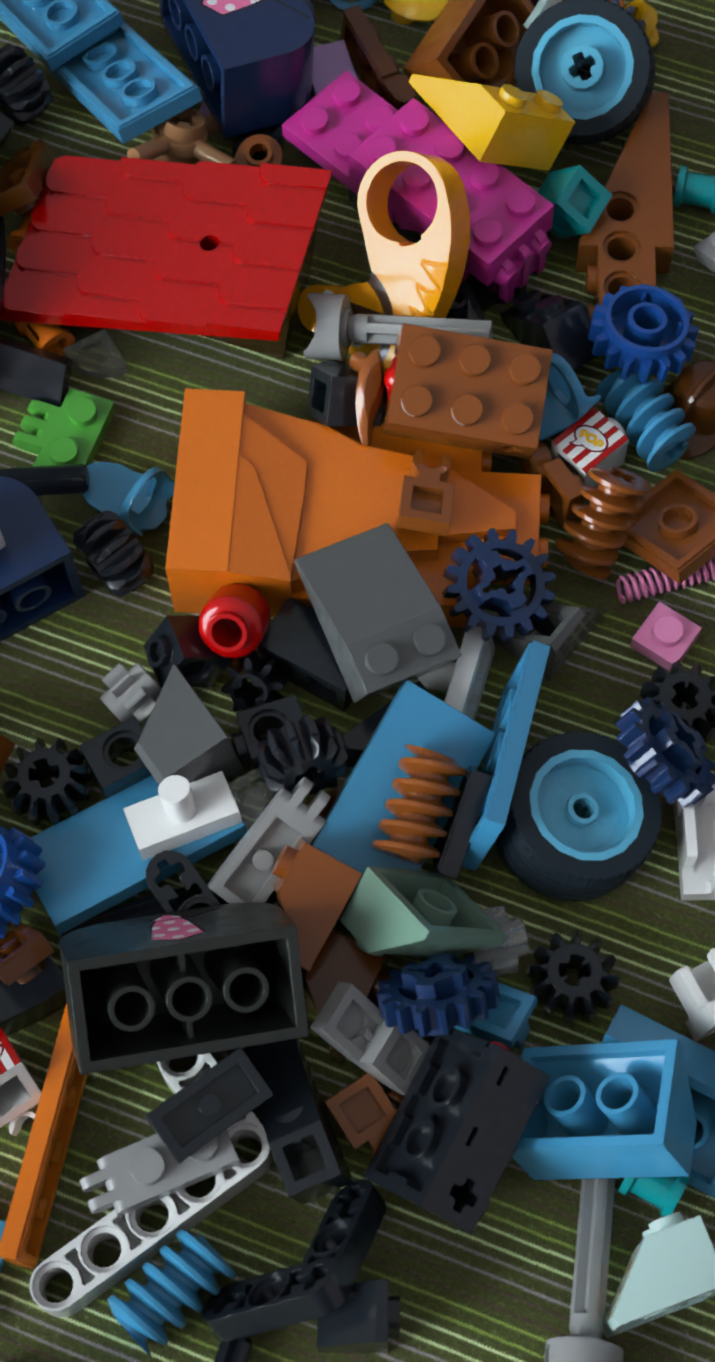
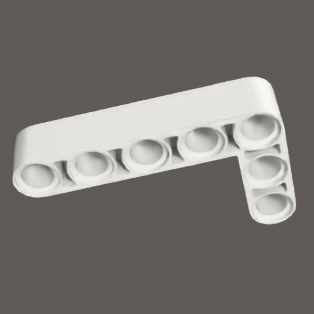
M211 1053L197 1055L198 1059L195 1066L183 1073L172 1071L169 1068L170 1060L157 1062L162 1076L173 1094L217 1064ZM252 1111L227 1128L233 1146L244 1138L257 1140L262 1145V1150L256 1160L250 1163H240L235 1167L214 1175L216 1179L215 1186L204 1197L196 1198L190 1196L186 1192V1188L123 1215L118 1216L114 1209L38 1265L30 1278V1293L33 1301L45 1312L58 1318L70 1317L78 1313L158 1254L159 1249L163 1245L168 1246L177 1239L175 1233L179 1229L189 1231L262 1177L270 1168L273 1154L268 1144L264 1127ZM152 1205L166 1207L169 1210V1218L162 1229L156 1232H147L140 1228V1217L146 1208ZM106 1239L119 1241L121 1244L119 1259L109 1267L96 1266L93 1261L95 1247ZM58 1274L71 1275L73 1289L68 1298L60 1303L49 1302L46 1297V1287L51 1278Z

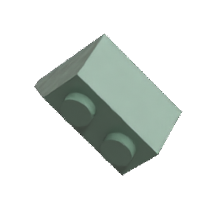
M367 866L340 918V922L355 937L356 945L364 952L378 957L384 954H395L420 959L423 956L443 953L460 955L502 946L508 937L449 876L437 872Z

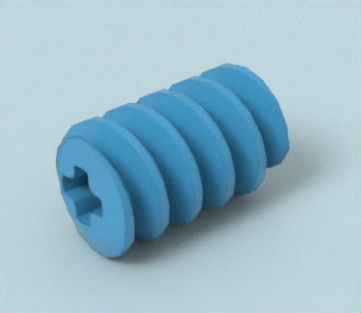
M621 369L616 370L599 383L595 393L596 395H601L600 401L604 402L606 412L615 417V420L623 427L626 436L629 438V443L636 446L638 456L643 460H647V468L652 472L662 471L671 466L685 453L689 440L696 432V426L691 422L680 425L685 418L684 410L680 407L670 410L675 398L670 393L659 396L664 388V383L658 379L649 381L653 374H649L646 384H642L638 379V374L631 373L624 380L620 378Z
M179 1229L175 1234L181 1247L180 1252L163 1245L159 1249L164 1263L162 1269L149 1262H145L141 1266L147 1280L146 1285L128 1278L124 1282L130 1297L128 1302L114 1295H110L107 1298L113 1316L151 1359L152 1356L146 1343L148 1338L165 1346L169 1342L163 1325L165 1322L180 1329L186 1326V1321L180 1309L182 1305L200 1312L203 1309L197 1292L200 1288L215 1296L220 1293V1288L214 1276L217 1271L231 1279L237 1276L228 1263L200 1233L195 1236L183 1229Z

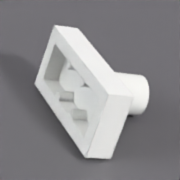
M478 625L469 632L465 631L460 648L462 656L457 658L456 662H451L447 666L418 677V680L425 688L447 692L444 702L474 721L496 649L492 637L488 641L482 640V627Z
M223 771L191 783L180 775L169 776L160 783L158 787L159 795L123 808L143 861L163 851L173 850L243 823L240 811Z

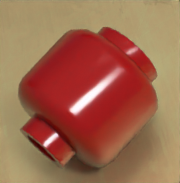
M232 583L222 586L211 595L199 616V633L203 643L212 652L222 657L236 659L247 656L258 648L270 626L271 610L265 597L257 589L247 584Z

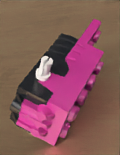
M346 70L282 124V134L285 139L323 169L333 170L332 176L349 188V201L352 208L357 212L358 192L362 179L371 165L384 155L396 151H411L435 155L450 163L463 181L470 211V244L461 283L471 282L480 309L484 313L493 304L508 303L512 298L525 293L529 275L539 274L545 269L547 252L552 245L550 236L554 205L541 196L538 190L532 189L501 164L479 162L444 121L415 98H412L400 110H397ZM414 165L401 172L393 182L388 196V214L392 225L401 236L416 243L421 240V235L433 222L438 203L435 184L422 167Z

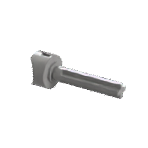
M311 292L307 295L315 309L317 324L312 341L308 348L303 351L306 359L344 361L352 342L396 345L397 336L403 323L493 339L492 320L359 313L353 315L348 294Z
M615 1178L581 1180L569 1320L570 1335L547 1339L544 1362H624V1350L620 1346L602 1339L604 1334Z

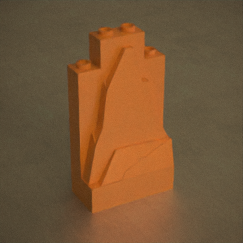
M185 388L165 567L174 611L201 614L204 605L211 595L220 587L232 583L247 584L257 589L267 600L271 610V617L276 616L288 598H294L313 608L294 560L389 523L440 604L449 626L464 627L468 619L464 614L451 617L449 614L457 604L456 599L444 598L442 594L447 586L454 584L453 581L443 577L444 570L449 565H457L452 560L451 555L458 547L467 550L465 542L473 534L478 536L484 543V536L491 528H495L500 540H503L511 529L516 530V543L523 545L532 538L535 540L531 553L535 557L545 553L548 555L549 541L548 538H539L540 523L548 524L550 494H541V475L491 472L492 453L381 434L383 423H381V426L372 427L371 446L361 444L358 426H326L317 420L301 419L246 403L245 391ZM417 449L423 450L422 461L431 468L440 466L443 454H447L451 458V466L446 482L454 483L455 487L451 521L447 536L396 528L404 475L411 476V464ZM499 554L501 558L515 561L508 556ZM548 560L541 566V568H547ZM472 564L467 575L468 591L474 588L476 580L471 571L474 568ZM512 577L506 580L505 582L504 580H501L500 582L492 581L490 584L509 585L514 578ZM525 581V585L530 586V581Z

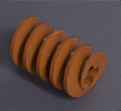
M594 467L589 469L588 475L598 483V486H581L580 494L588 499L590 503L589 505L574 503L572 505V511L582 520L581 522L565 521L564 529L574 537L573 539L560 537L555 542L556 547L565 553V558L572 567L596 579H606L610 576L609 565H613L619 558L617 548H621L627 541V533L625 531L633 528L636 523V517L633 513L642 510L644 506L642 495H647L652 490L651 484L646 479L634 472L619 467H607L605 470Z
M405 744L406 749L416 757H403L399 760L398 766L410 778H395L392 781V788L403 798L388 799L384 805L397 818L379 821V830L390 839L372 841L371 847L391 857L423 865V859L440 858L441 852L428 843L429 839L446 838L448 834L446 830L435 823L436 818L454 816V811L442 803L443 797H460L461 794L458 788L448 782L450 776H466L468 771L446 755L423 747Z

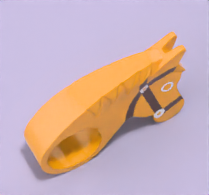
M411 151L389 153L379 158L367 170L358 192V213L371 268L370 279L363 283L348 286L311 285L305 288L300 294L297 312L302 324L312 332H315L317 323L315 309L311 300L307 298L308 293L311 292L348 294L353 315L359 313L446 318L456 297L464 274L470 244V211L463 181L456 169L438 156ZM414 165H419L430 175L435 184L438 199L433 222L421 235V240L417 243L401 236L392 225L388 214V196L393 182L401 172ZM352 342L349 347V353L351 356L356 352H363L368 355L378 348L385 374L393 363L396 345Z

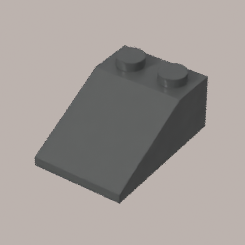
M389 523L294 560V564L354 703L401 685L405 680L410 681L447 666L462 656L440 604Z

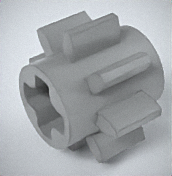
M118 663L101 679L109 689L100 699L122 723L136 717L141 724L145 725L156 703L155 699L159 696L162 688L139 663L134 665L129 671Z

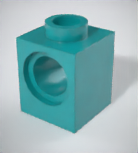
M581 165L549 172L538 190L541 196L554 205L551 232L559 239L590 233L613 195Z

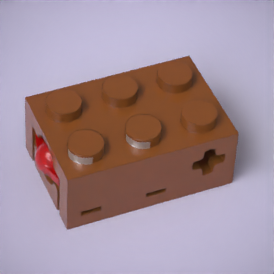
M403 323L397 336L393 363L384 374L387 402L381 434L528 459L538 449L553 350Z

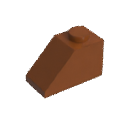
M299 838L294 848L288 844L284 847L271 873L278 877L273 886L279 907L297 927L301 967L310 971L359 882L362 873Z

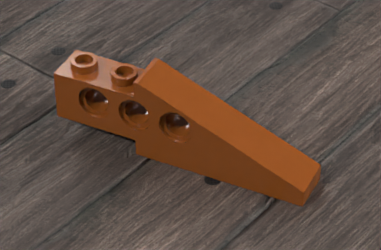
M652 92L605 186L613 195L591 232L582 234L579 240L575 272H586V293H594V305L587 306V315L590 323L595 306L602 305L606 293L615 295L620 290V287L624 285L629 287L645 284L656 287V274H668L674 250L669 93Z

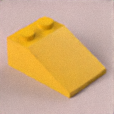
M412 74L408 81L479 162L549 171L575 124V121L562 108L563 102L561 99L546 90H538L537 93L522 91L510 84H503L500 88Z

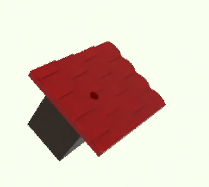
M69 155L55 158L47 172L46 182L39 200L32 210L27 231L17 249L16 259L4 284L0 320L200 335L284 359L298 317L299 297L309 283L318 218L331 182L333 170L261 163L260 167L208 161L186 164L121 157V161Z

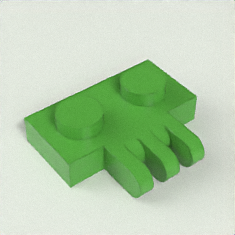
M69 388L61 407L39 400H31L27 411L32 416H24L20 423V428L25 432H16L12 443L22 450L38 454L33 467L66 464H85L87 466L93 463L116 413L115 402L73 388Z

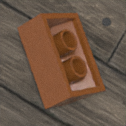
M449 0L402 70L409 78L412 74L500 88L503 84H510L516 87L514 78L515 58L520 41L525 31H527L523 25L535 7L530 0Z

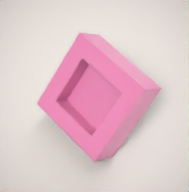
M659 601L632 638L630 647L670 672L672 664L677 660L681 662L698 639L702 627Z

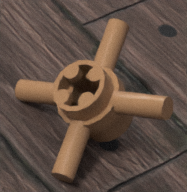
M191 107L150 129L152 139L130 148L127 152L128 158L196 164L200 160L238 165L237 160L207 143L208 135L219 131L213 116L209 114L204 117L198 110Z

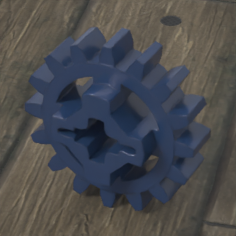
M491 528L484 536V543L475 534L471 535L465 542L467 550L458 547L451 555L452 560L457 565H449L443 573V577L454 582V584L447 586L442 592L443 597L455 598L457 602L449 614L451 617L464 614L468 618L463 628L466 632L472 630L476 625L482 627L481 634L484 641H488L495 631H499L502 641L508 642L514 637L515 628L521 635H527L533 630L531 620L540 623L548 615L541 605H549L556 596L550 590L545 589L546 585H549L556 579L555 573L542 571L541 566L549 558L547 553L535 557L531 553L535 540L532 538L523 545L516 543V530L511 529L504 539L500 540L495 528ZM499 554L508 556L515 561L501 558ZM472 564L474 568L471 571L476 580L474 588L468 591L467 575ZM512 577L514 578L506 590L503 588L496 591L492 589L487 593H483L491 585L492 581L500 582L504 580L505 582ZM529 580L531 593L526 606L527 598L523 593L525 581ZM481 608L497 612L499 617L490 615L481 610Z
M647 697L643 701L637 700L620 714L621 718L615 724L621 731L616 736L617 741L627 747L628 751L623 755L628 761L630 768L639 778H645L650 782L653 793H664L668 803L673 804L678 801L683 808H686L691 803L695 805L714 790L712 785L715 784V776L710 771L715 768V764L704 755V752L708 750L705 741L697 730L687 726L682 721V717L678 712L669 711L666 704L662 701L656 705L650 697Z
M444 953L428 956L426 961L419 964L409 961L402 970L390 971V980H381L379 982L380 991L376 992L381 1018L385 1019L386 1026L388 1028L398 1026L400 1034H406L414 1029H418L420 1037L447 1035L450 1033L451 1028L457 1025L464 1029L471 1028V1022L474 1018L486 1020L489 1017L488 1009L497 1008V997H500L496 971L491 970L488 961L477 964L476 956L471 955L463 960H457L456 954Z

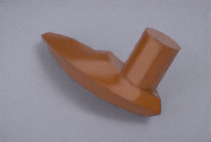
M378 348L368 355L363 352H356L349 360L351 369L358 372L355 399L356 419L361 444L371 446L373 422L379 410L384 389V369Z

